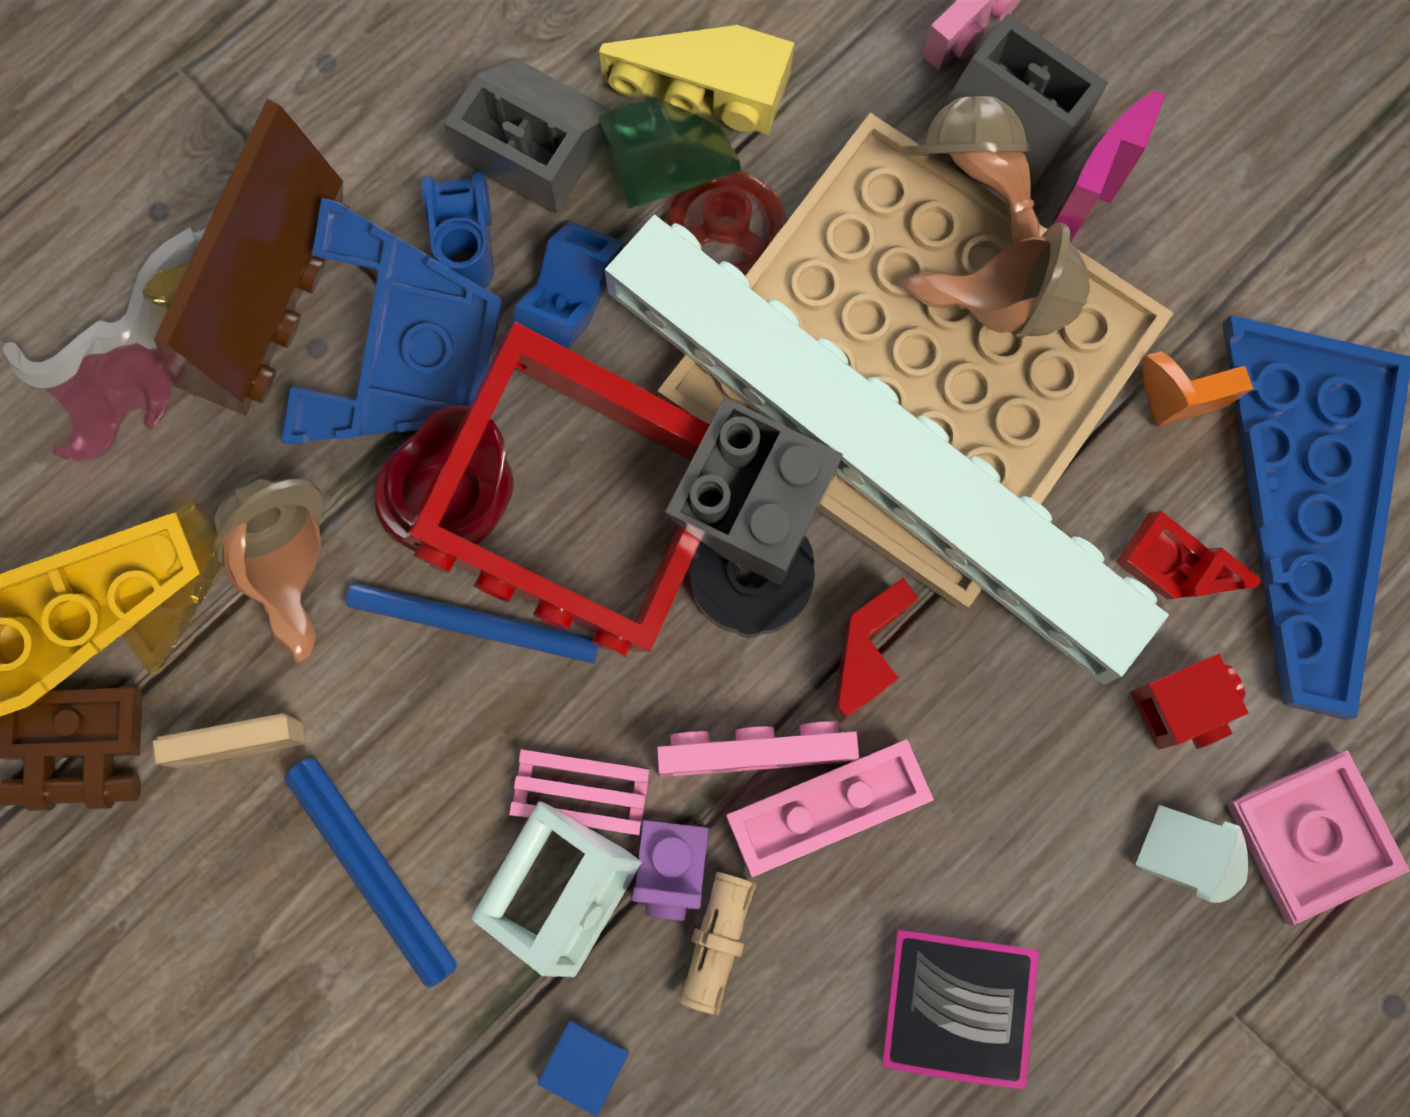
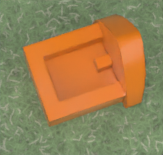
M1163 351L1151 353L1143 357L1144 386L1156 427L1226 408L1254 389L1245 366L1190 381L1180 366Z

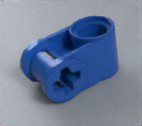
M484 170L474 171L472 178L436 182L433 176L423 177V200L434 258L480 286L487 287L494 276L495 266L490 226L492 225L491 205ZM460 252H475V255L468 261H451Z

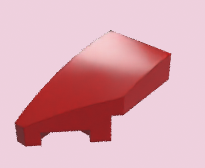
M1163 511L1151 512L1147 515L1116 561L1129 573L1165 599L1197 597L1213 593L1257 588L1261 582L1258 576L1222 547L1208 549Z

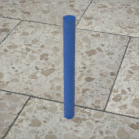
M352 583L347 594L346 605L353 609L595 664L599 647L591 643L593 637L358 583Z

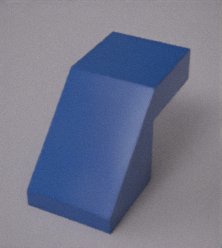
M569 220L549 239L538 284L515 306L511 326L516 321L569 349L588 328L607 286L605 269L623 250L624 242Z

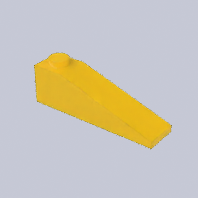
M177 512L0 574V717L31 706L201 574Z

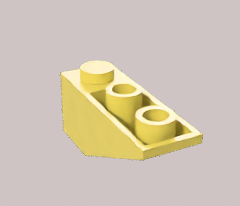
M739 25L603 43L599 50L602 82L609 84L614 90L626 96L637 97L644 95L666 102L669 107L683 114H695L698 112L720 119L727 126L737 131L751 132L755 130L769 135L790 76L794 43Z

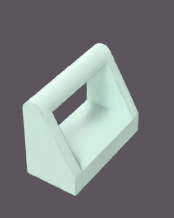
M538 802L471 918L541 976L576 977L642 861L624 848L550 805ZM553 830L585 855L539 934L535 935L504 917L503 914Z

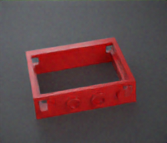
M515 321L503 336L403 541L417 547L413 555L414 557L429 563V566L436 570L450 574L454 565L477 576L473 586L492 597L510 602L514 594L537 605L533 615L548 624L568 631L571 624L575 623L595 633L591 643L603 650H610L624 658L627 657L629 650L633 652H650L700 543L698 538L680 525H678L635 621L621 616L438 526L514 369L692 461L710 424Z

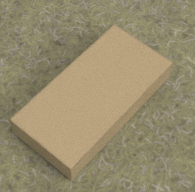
M278 714L157 737V740L153 741L155 764L178 769L304 745L306 743L303 722L286 714Z

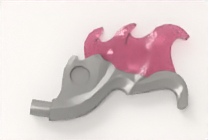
M190 227L166 241L148 257L137 275L127 312L121 320L110 323L99 320L77 336L56 356L44 362L28 360L22 349L13 342H8L3 346V354L17 378L32 389L48 391L64 406L71 416L74 424L71 443L63 447L54 448L53 454L70 462L80 463L96 459L114 443L119 426L129 412L137 408L145 409L144 426L148 429L155 427L165 415L170 403L171 388L174 384L154 342V337L205 229L194 233Z

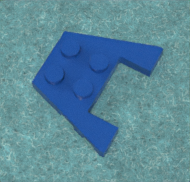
M322 198L312 256L378 270L376 289L357 398L300 386L290 387L281 443L292 445L326 439H344L387 432L418 430L434 412L456 405L469 407L492 361L503 299L341 203Z

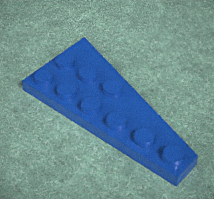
M1230 315L1222 323L1229 370L1245 366L1254 388L1235 401V409L1282 702L1285 706L1343 720L1357 718L1410 379V356Z

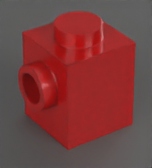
M1219 653L1130 691L1158 750L1179 745L1190 739L1196 749L1208 746L1232 735L1233 732L1228 723L1249 714L1243 702L1245 699L1244 685L1237 672L1230 665L1224 664Z

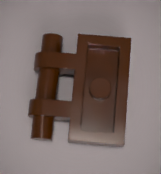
M136 688L51 690L31 706L1 716L0 758L7 760L24 759L23 779H4L1 782V804L4 806L25 805L28 811H50L54 809L56 804L85 803L88 809H109L113 807L115 802L137 801L141 793L139 776L115 775L113 766L114 756L140 755L143 691ZM84 757L82 777H57L54 773L55 758Z

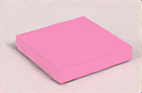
M1348 750L1337 752L1226 803L1236 825L1240 826L1246 845L1285 924L1296 925L1410 872Z

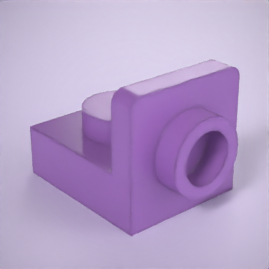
M643 820L639 860L642 863L637 870L632 901L646 903L645 916L685 921L686 908L700 909L709 828Z

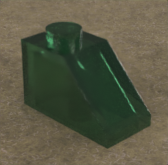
M658 97L629 103L617 110L598 116L610 171L628 209L741 171L740 160L719 124Z

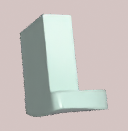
M1159 805L1136 866L1143 872L1196 891L1198 898L1212 903H1219L1233 897L1246 884L1248 852L1240 826L1226 821L1222 826Z

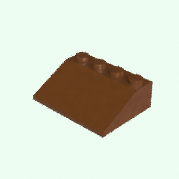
M266 99L154 337V342L175 387L245 416L253 400L263 404L268 396L277 371L269 367L278 345L285 348L290 346L301 320V314L294 311L301 293L306 291L312 294L323 273L326 260L312 256L321 199L337 201L350 209V206L343 204V180L283 107L269 99Z

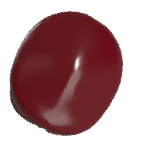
M448 406L434 412L414 435L404 441L390 455L376 479L373 497L376 516L380 525L392 540L414 552L417 547L403 540L469 408L468 406ZM492 419L489 420L438 525L476 545L480 544L495 529L507 509L514 490L513 473L505 458L504 439Z

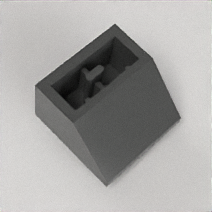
M1007 14L973 56L941 109L952 101L965 96H992L1011 107L1021 121L1025 131L1026 142L1030 144V152H1025L1024 155L1030 170L1031 194L1088 121L1108 82Z
M514 58L476 74L444 122V127L455 159L477 171L484 170L486 176L557 214L617 121L618 114Z
M724 397L671 499L665 515L722 557L781 585L837 473L843 454Z

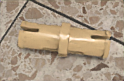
M716 871L710 901L701 928H694L691 942L696 943L678 1003L698 1011L719 1015L734 957H741L745 945L739 942L747 910L750 906L753 892L756 889V883Z

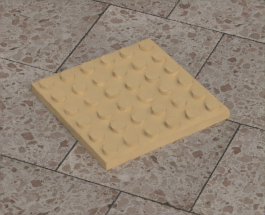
M869 113L745 277L749 281V288L767 302L774 299L784 304L797 317L799 321L798 326L818 341L819 338H825L838 346L847 356L848 365L864 378L875 377L887 384L896 393L899 399L898 404L918 419L920 416H924L937 423L949 436L948 443L967 458L976 456L990 464L1001 478L999 483L1018 498L1027 496L1042 504L1174 313L1081 251L1079 253L1086 264L1090 285L1087 303L1083 306L1082 312L1077 319L1048 335L1026 336L1023 339H1019L1010 332L999 333L988 329L968 309L961 310L957 306L935 308L922 303L904 288V283L909 277L929 271H942L959 276L974 274L992 257L1011 245L1009 205L937 156L903 155V147L918 146L919 144L872 113ZM1039 224L1041 237L1047 229ZM687 355L682 358L658 390L659 398L708 424H711L724 397L757 412ZM835 475L818 510L965 612L982 588L839 475Z

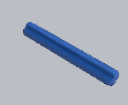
M311 758L305 759L293 766L284 776L286 784L421 982L428 988L442 982L456 970L457 963L327 773L317 760Z

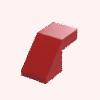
M904 578L897 581L852 614L844 626L833 706V715L839 723H842L899 679L870 638L908 611L919 599Z

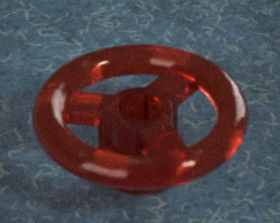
M718 169L700 174L687 182L676 194L669 208L667 224L671 227L676 223L685 228V217L691 204L703 193L714 189L708 194L703 204V223L686 229L696 237L700 245L716 240L722 244L733 243L750 258L732 265L746 276L785 225L786 217L783 206L771 187L750 173L735 169ZM745 192L755 197L767 214L768 234L765 241L750 231L752 204ZM723 216H729L734 218L736 222L732 225H723L717 220Z

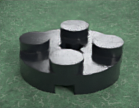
M805 536L781 585L764 577L767 582L763 586L757 587L750 583L744 587L736 580L741 573L737 564L722 557L700 541L689 565L688 574L692 596L704 616L725 631L736 633L744 638H755L763 634L774 633L792 623L806 607L814 585L815 561L813 549Z

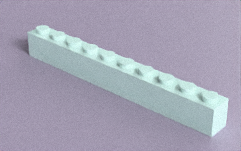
M654 214L606 267L605 275L609 295L761 415L842 453L843 457L838 467L837 475L1103 685L1124 675L1168 618L1169 614L1156 605L1157 597L1147 586L1133 578L1125 577L1123 579L1103 564L1104 556L1093 544L1077 536L1070 538L1051 523L1052 516L1045 507L1030 497L1021 496L1018 498L999 483L1001 478L990 464L976 456H970L969 458L964 456L948 443L949 436L937 423L924 416H920L918 419L898 404L899 399L896 393L887 384L875 377L866 379L848 365L847 356L838 346L825 338H819L818 341L798 326L799 321L797 317L784 304L774 299H771L769 302L765 301L749 288V281L735 266L725 261L718 264L702 252L699 241L683 226L674 223L670 227Z

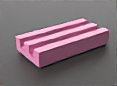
M527 750L520 751V766L515 780L514 800L511 802L509 815L524 818L530 817L536 805L527 804L529 792L631 807L629 820L562 809L557 810L588 828L640 836L650 774L649 769ZM536 766L635 782L632 794L532 778L533 769Z

